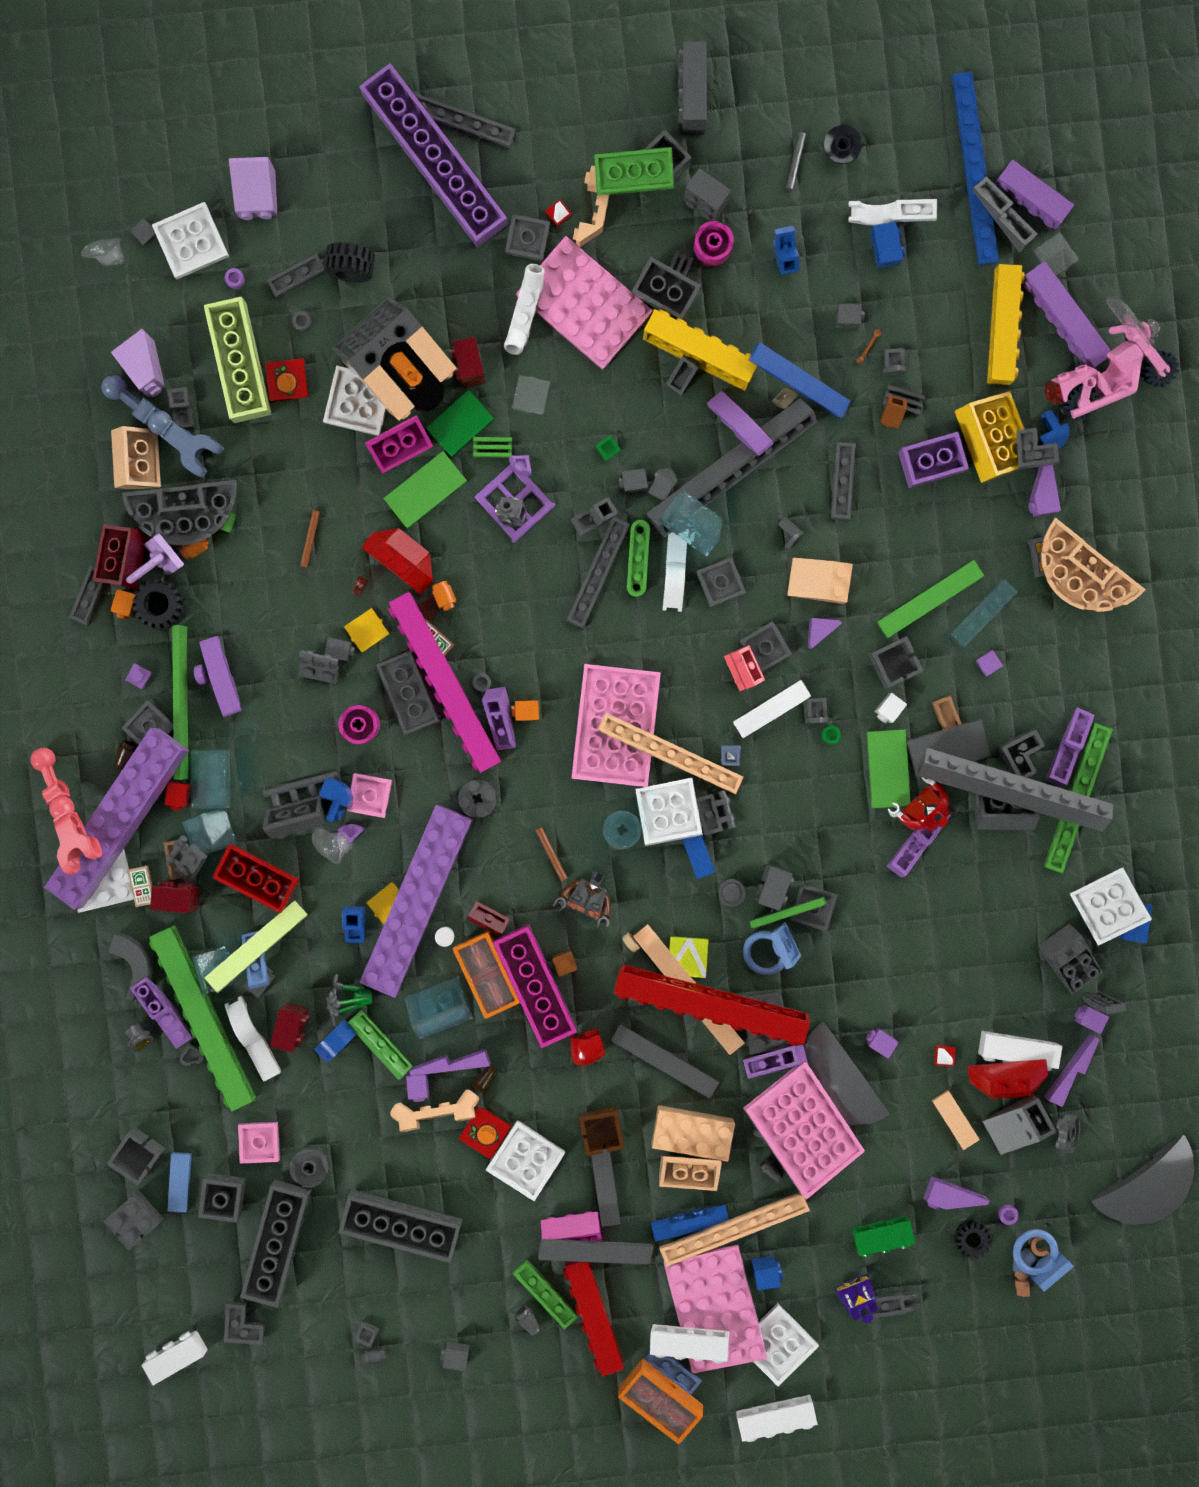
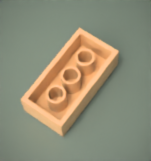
M658 1105L651 1142L652 1148L728 1162L735 1122L733 1118Z

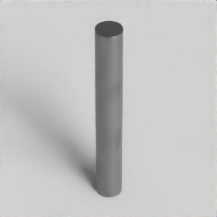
M803 132L798 134L786 190L793 191L806 138V134Z

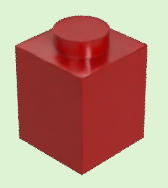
M168 782L165 805H169L172 810L182 811V808L189 807L192 784Z

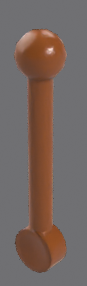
M876 329L873 332V337L862 355L856 359L857 364L864 362L863 358L876 338L880 337V330Z

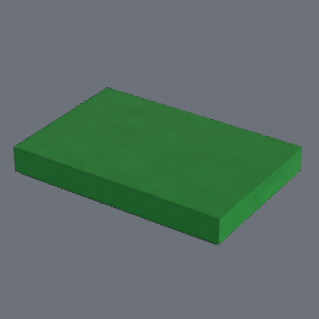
M468 390L427 426L426 429L444 450L453 457L473 437H476L493 422L494 418Z

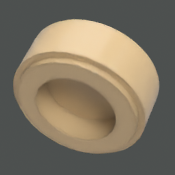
M630 933L623 936L624 943L632 952L640 948Z

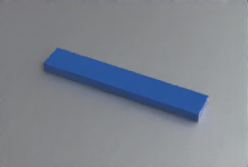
M762 343L756 344L749 358L750 362L836 417H843L850 400Z

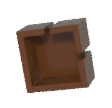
M617 1106L579 1113L586 1156L603 1153V1144H606L607 1152L624 1149Z

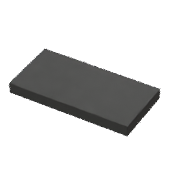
M411 651L376 664L404 736L440 722Z
M981 719L907 740L916 777H920L917 776L919 760L926 748L969 761L990 757Z

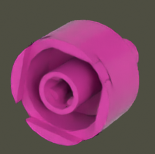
M709 221L699 228L695 236L694 253L704 266H718L729 258L734 241L730 228L717 221Z
M351 706L343 712L339 719L341 735L353 744L371 742L377 737L380 730L378 715L374 710L366 706ZM359 720L364 723L361 730L355 726L356 723H359Z

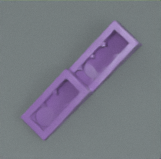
M1078 707L1075 709L1045 776V781L1061 788L1068 784L1078 753L1083 749L1095 715Z
M937 826L933 831L926 829L914 830L886 866L901 878L905 877L926 847L933 842L942 827Z
M1091 1034L1088 1035L1043 1096L1045 1099L1063 1107L1077 1072L1086 1073L1100 1040L1099 1038Z
M485 1048L449 1061L448 1055H444L414 1066L409 1072L411 1076L487 1067L490 1066L491 1062Z

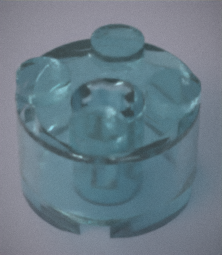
M617 810L606 817L603 823V835L612 847L627 849L635 845L640 839L641 824L632 812ZM621 824H624V827L627 829V832L625 831L621 835L619 834V831L616 829L617 827H620Z

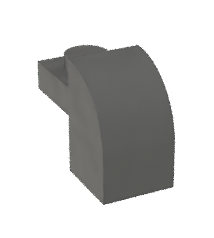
M608 497L592 505L589 510L573 517L571 521L578 534L582 536L605 525L616 517L618 512Z

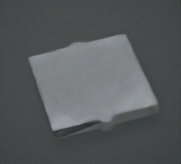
M1058 233L1050 240H1045L1043 245L1033 251L1041 263L1045 261L1056 276L1063 271L1066 272L1068 267L1079 260L1061 233Z
M519 375L512 409L526 411L527 414L531 412L543 415L550 382L536 379V377L530 378Z

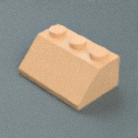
M122 426L111 430L114 487L122 489L160 488L158 435L145 428Z
M661 1156L659 1186L717 1191L722 1163L720 1160Z

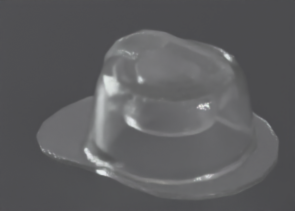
M121 238L93 242L82 250L81 255L84 258H95L103 266L123 263V251L120 246Z
M322 828L313 831L312 842L319 854L335 864H339L342 858L353 849V846L342 833H330Z

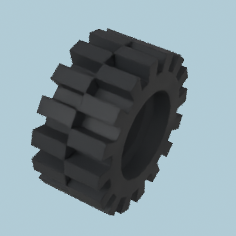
M970 1220L971 1223L964 1221L965 1225L960 1224V1229L955 1231L957 1235H954L956 1246L964 1256H968L971 1259L973 1257L979 1259V1255L984 1257V1252L988 1253L990 1251L988 1247L992 1246L990 1242L992 1237L989 1231L978 1221ZM970 1233H977L980 1236V1241L976 1246H969L966 1243V1238Z

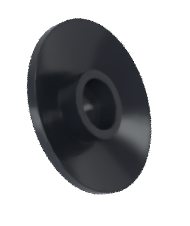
M848 125L833 127L824 139L826 155L829 159L839 164H847L854 161L862 149L860 134L856 129ZM843 144L845 149H840L839 145Z

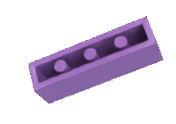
M1013 159L995 182V185L1004 194L1012 197L1016 204L1027 208L1031 215L1038 216L1050 228L1056 229L1074 206L1073 203Z

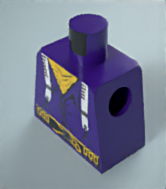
M868 1273L834 1287L841 1304L853 1320L861 1318L864 1323L873 1320L872 1313L878 1310V1305Z

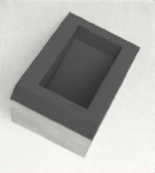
M683 355L666 385L682 395L698 373L700 366Z

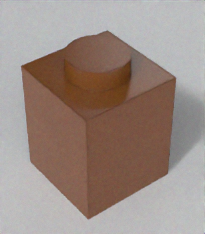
M889 395L881 414L880 423L888 428L899 429L907 409V400Z
M571 949L553 955L552 959L559 977L577 970Z

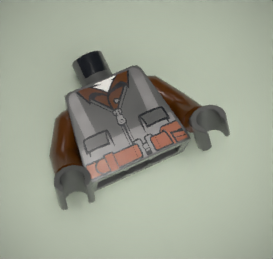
M594 871L590 881L584 878L574 880L564 887L559 897L554 901L553 907L556 903L561 904L559 911H562L565 906L598 920L597 928H599L600 923H604L606 925L605 930H607L612 907L610 895L606 892V888L600 886L604 875Z

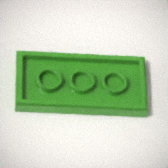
M672 147L594 155L597 196L674 189Z
M442 451L383 499L406 528L409 529L467 483V480L444 451Z
M906 729L866 732L871 808L893 807L892 803H897L899 807L907 806L910 803Z

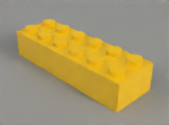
M654 309L644 329L643 340L680 359L685 355L697 363L700 369L744 391L746 390L757 368L755 364L749 361L751 354L746 353L745 355L739 352L737 347L733 345L727 346L721 343L722 341L719 338L705 335V332L700 328L694 327L693 329L687 326L684 320L679 318L675 320L669 317L670 314L668 312Z

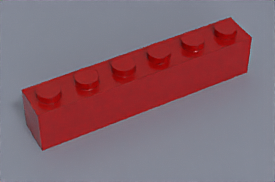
M565 1261V1268H563L566 1280H570V1294L572 1298H576V1312L578 1316H582L583 1322L581 1326L584 1334H588L589 1341L587 1343L590 1353L594 1352L596 1358L593 1359L596 1371L600 1370L601 1375L605 1376L623 1370L624 1362L590 1262Z

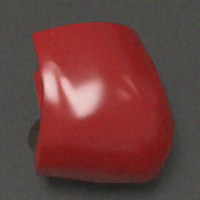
M598 1029L570 1036V1051L574 1064L587 1066L606 1055Z

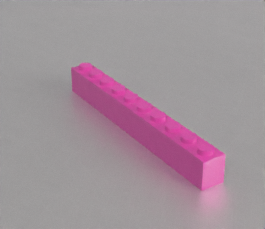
M407 592L389 602L391 607L388 610L393 619L397 617L400 623L397 625L402 635L406 634L409 640L406 643L410 651H415L417 654L416 662L420 669H425L427 673L425 679L429 686H434L436 690L434 695L439 703L442 702L446 709L443 712L448 720L452 719L455 725L452 727L457 737L461 736L464 742L461 745L465 753H470L473 760L470 762L475 771L479 770L481 773L502 762L450 664L433 637L412 594Z

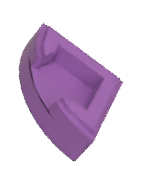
M529 455L509 457V462L514 470L522 475H531Z
M347 824L337 829L350 843L365 830L357 824Z

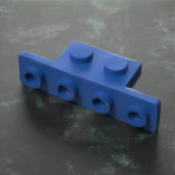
M722 1204L705 1209H695L685 1214L678 1213L673 1215V1217L652 1221L651 1226L655 1241H660L701 1231L729 1219L726 1206Z

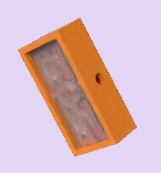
M490 931L481 933L453 947L455 956L485 1019L520 1003L493 944L494 940Z
M644 1358L619 1386L618 1398L677 1444L683 1441L703 1417V1404Z

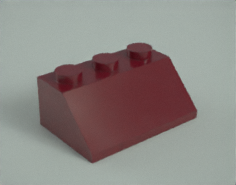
M103 524L92 581L137 589L139 579L132 584L127 583L126 579L142 566L147 534L133 528Z

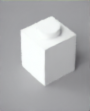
M888 693L875 710L878 714L877 718L884 723H893L907 704L893 693Z

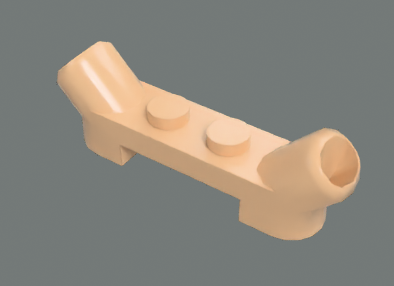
M468 1089L464 1091L456 1104L450 1105V1102L438 1104V1108L432 1109L431 1106L420 1107V1111L417 1112L412 1111L403 1103H396L390 1114L393 1119L399 1122L400 1132L420 1129L419 1121L454 1115L457 1122L475 1118L474 1107L479 1101V1096Z

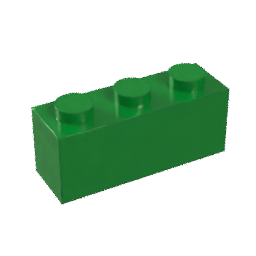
M907 1216L851 1228L856 1251L862 1257H870L873 1253L877 1252L888 1253L895 1248L906 1249L915 1244L911 1221Z

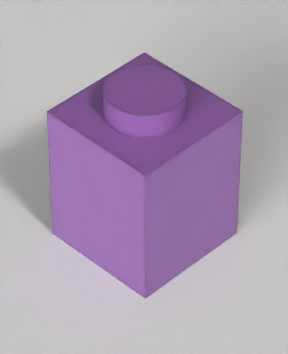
M1084 1004L1075 1013V1021L1099 1034L1102 1033L1109 1019L1107 1015Z
M877 1027L871 1030L866 1037V1044L888 1059L899 1043Z
M408 1073L406 1076L408 1100L413 1099L414 1102L424 1101L429 1096L428 1074L411 1076Z

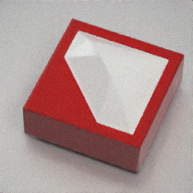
M561 199L545 210V213L556 227H559L572 216V213Z
M935 1045L934 1065L954 1067L956 1048L954 1046Z

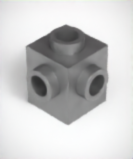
M501 497L500 503L496 505L495 514L499 521L506 526H523L527 507L523 500H518L515 497Z

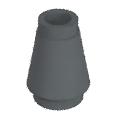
M524 1305L517 1309L514 1314L516 1317L515 1321L531 1335L537 1334L540 1327L531 1308Z

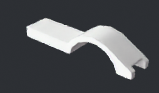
M937 199L896 200L885 205H867L860 201H849V207H852L848 222L879 225L895 221H936Z
M681 525L668 535L663 611H666L668 607L678 608V612H682L688 525Z
M243 996L238 997L239 1001L231 1005L228 1002L224 1006L237 1038L246 1047L264 1082L282 1071L265 1038L254 1027L248 1014L247 1003Z

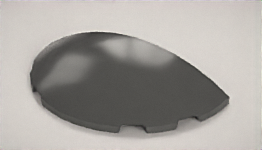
M236 480L165 489L122 493L129 515L135 519L140 525L139 528L147 535L154 537L160 533L168 544L189 545L211 537L226 523L235 505L237 482Z
M824 1021L819 1023L807 1037V1043L804 1047L807 1062L846 1123L849 1125L870 1124L890 1115Z
M1183 1133L1153 1154L1152 1160L1124 1180L1120 1178L1090 1201L1107 1217L1130 1225L1151 1224L1172 1214L1186 1199L1194 1178L1193 1153Z

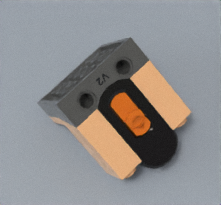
M387 297L332 347V350L345 365L355 372L388 412L398 421L408 417L411 413L410 410L413 408L424 413L438 408L445 396V386L442 381L451 378L454 374L453 371L457 369L405 306L390 297Z

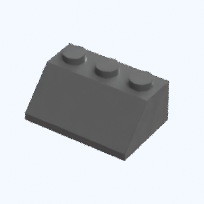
M976 794L975 797L977 830H1035L1040 819L1038 812Z
M322 797L267 810L263 823L264 832L271 839H281L289 834H300L308 829L324 827L328 824V820H326L327 811Z

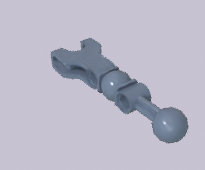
M110 375L103 380L101 384L102 392L107 398L122 400L134 410L132 412L133 416L148 425L154 434L160 435L180 452L181 462L186 469L202 478L206 475L207 470L199 460L200 454L204 450L221 454L224 450L222 445L210 436H194L185 428H180L178 423L172 421L168 413L160 411V409L144 398L140 401L127 391L126 383L121 377Z

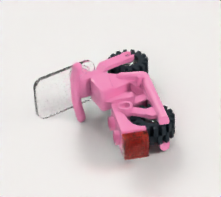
M1112 297L1106 299L1108 306L1123 324L1111 327L1109 333H1125L1128 341L1123 342L1107 354L1110 360L1107 370L1100 373L1092 367L1081 365L1076 367L1074 371L1061 373L1057 378L1044 383L1046 389L1044 390L1045 398L1056 405L1062 404L1063 406L1060 407L1061 412L1068 417L1076 420H1086V416H1092L1091 411L1095 413L1098 408L1136 393L1139 377H1142V380L1147 384L1155 387H1165L1166 384L1172 383L1170 379L1175 380L1176 378L1174 373L1179 371L1175 369V367H1179V363H1176L1177 358L1173 357L1174 355L1171 353L1155 350L1151 346L1154 344L1152 338L1157 337L1160 331L1157 321L1148 319L1146 322H1140L1129 306L1122 300Z

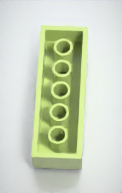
M242 297L204 305L229 419L237 423L272 415L247 303Z

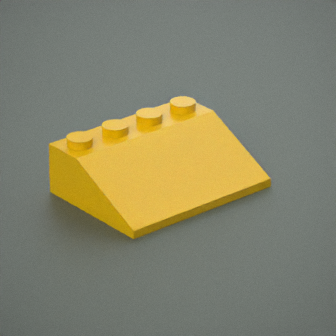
M1010 391L971 402L955 410L981 483L1019 470L1017 430H1023L1024 427Z

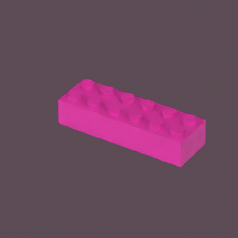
M528 924L495 939L493 944L541 1048L576 1033L577 1027L530 925Z

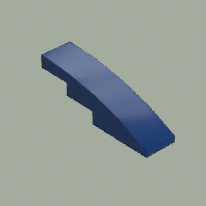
M702 836L682 839L696 878L699 879L715 873Z

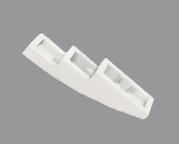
M802 680L736 719L733 723L742 738L805 701L811 697V694Z

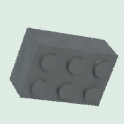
M650 257L632 290V295L657 310L661 309L668 312L670 317L675 320L677 318L684 320L701 291V285Z

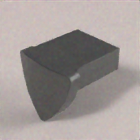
M904 348L885 349L883 351V374L900 375L906 373Z
M670 468L660 469L655 472V479L648 492L663 501L667 499L672 487L677 483L676 475Z
M784 517L778 525L792 537L785 545L789 550L803 532L787 517Z
M826 698L806 699L807 723L829 721Z

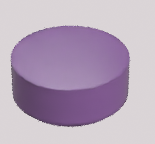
M232 268L226 272L225 282L230 288L239 289L245 283V276L239 269Z
M203 664L195 666L194 676L196 682L200 685L208 683V674Z
M1005 1204L998 1210V1217L1002 1223L1012 1225L1018 1220L1019 1214L1014 1206Z

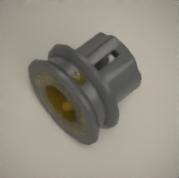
M139 1024L131 1026L125 1032L129 1040L127 1046L131 1047V1052L141 1051L153 1041L150 1032L144 1031Z

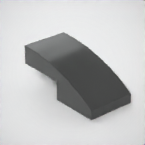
M188 388L168 389L173 421L178 423L180 428H195Z

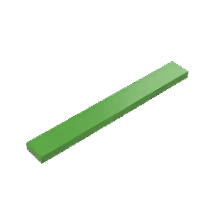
M173 625V739L188 749L187 626ZM188 753L175 771L174 780L188 779Z
M1097 723L1092 724L1070 791L1090 797L1113 729ZM1059 820L1043 867L1063 874L1080 825Z

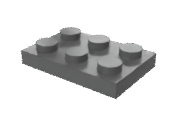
M779 991L745 996L782 1006ZM746 1030L750 1054L776 1051L788 1047L787 1040L780 1039V1041L770 1039L769 1035L761 1034V1036L751 1034L750 1030Z

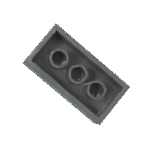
M683 42L682 49H679L677 62L679 70L678 127H681V134H704L707 122V42Z

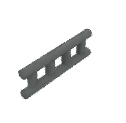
M338 771L263 790L264 797L271 796L274 808L268 810L320 797L315 784L325 782L326 777L339 778ZM308 786L311 797L299 800L297 789ZM290 792L292 803L281 805L278 794ZM322 797L323 802L328 801V799Z

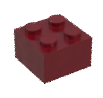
M471 337L452 342L453 348L450 351L454 365L458 364L455 372L459 384L462 383L464 388L485 384L486 379L476 338Z
M171 880L158 882V885L152 886L150 910L190 913L198 910L200 886H194L193 882L188 884L186 882L175 884V881Z
M290 1003L283 1005L279 1009L270 1047L289 1052L299 1048L303 1044L306 1035L303 1030L310 1020L309 1008Z

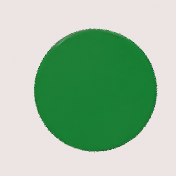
M826 726L821 732V738L826 744H836L841 738V732L836 726Z

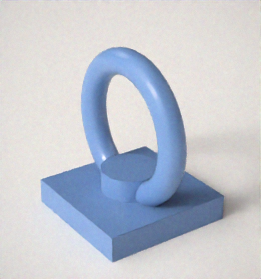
M786 922L778 924L772 932L758 931L747 938L743 947V957L748 967L755 973L765 976L774 975L784 967L786 969L793 967L801 957ZM758 939L772 940L773 949L776 955L780 957L775 966L763 968L753 961L751 947Z
M1028 1230L1022 1233L1014 1244L1013 1258L1016 1265L1021 1271L1029 1274V1277L1044 1292L1074 1267L1058 1251V1245L1053 1236L1044 1230ZM1033 1237L1043 1238L1050 1246V1253L1042 1257L1034 1267L1026 1265L1021 1258L1023 1244Z

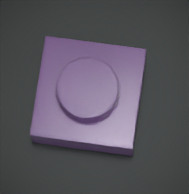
M134 663L125 680L141 689H145L153 672Z

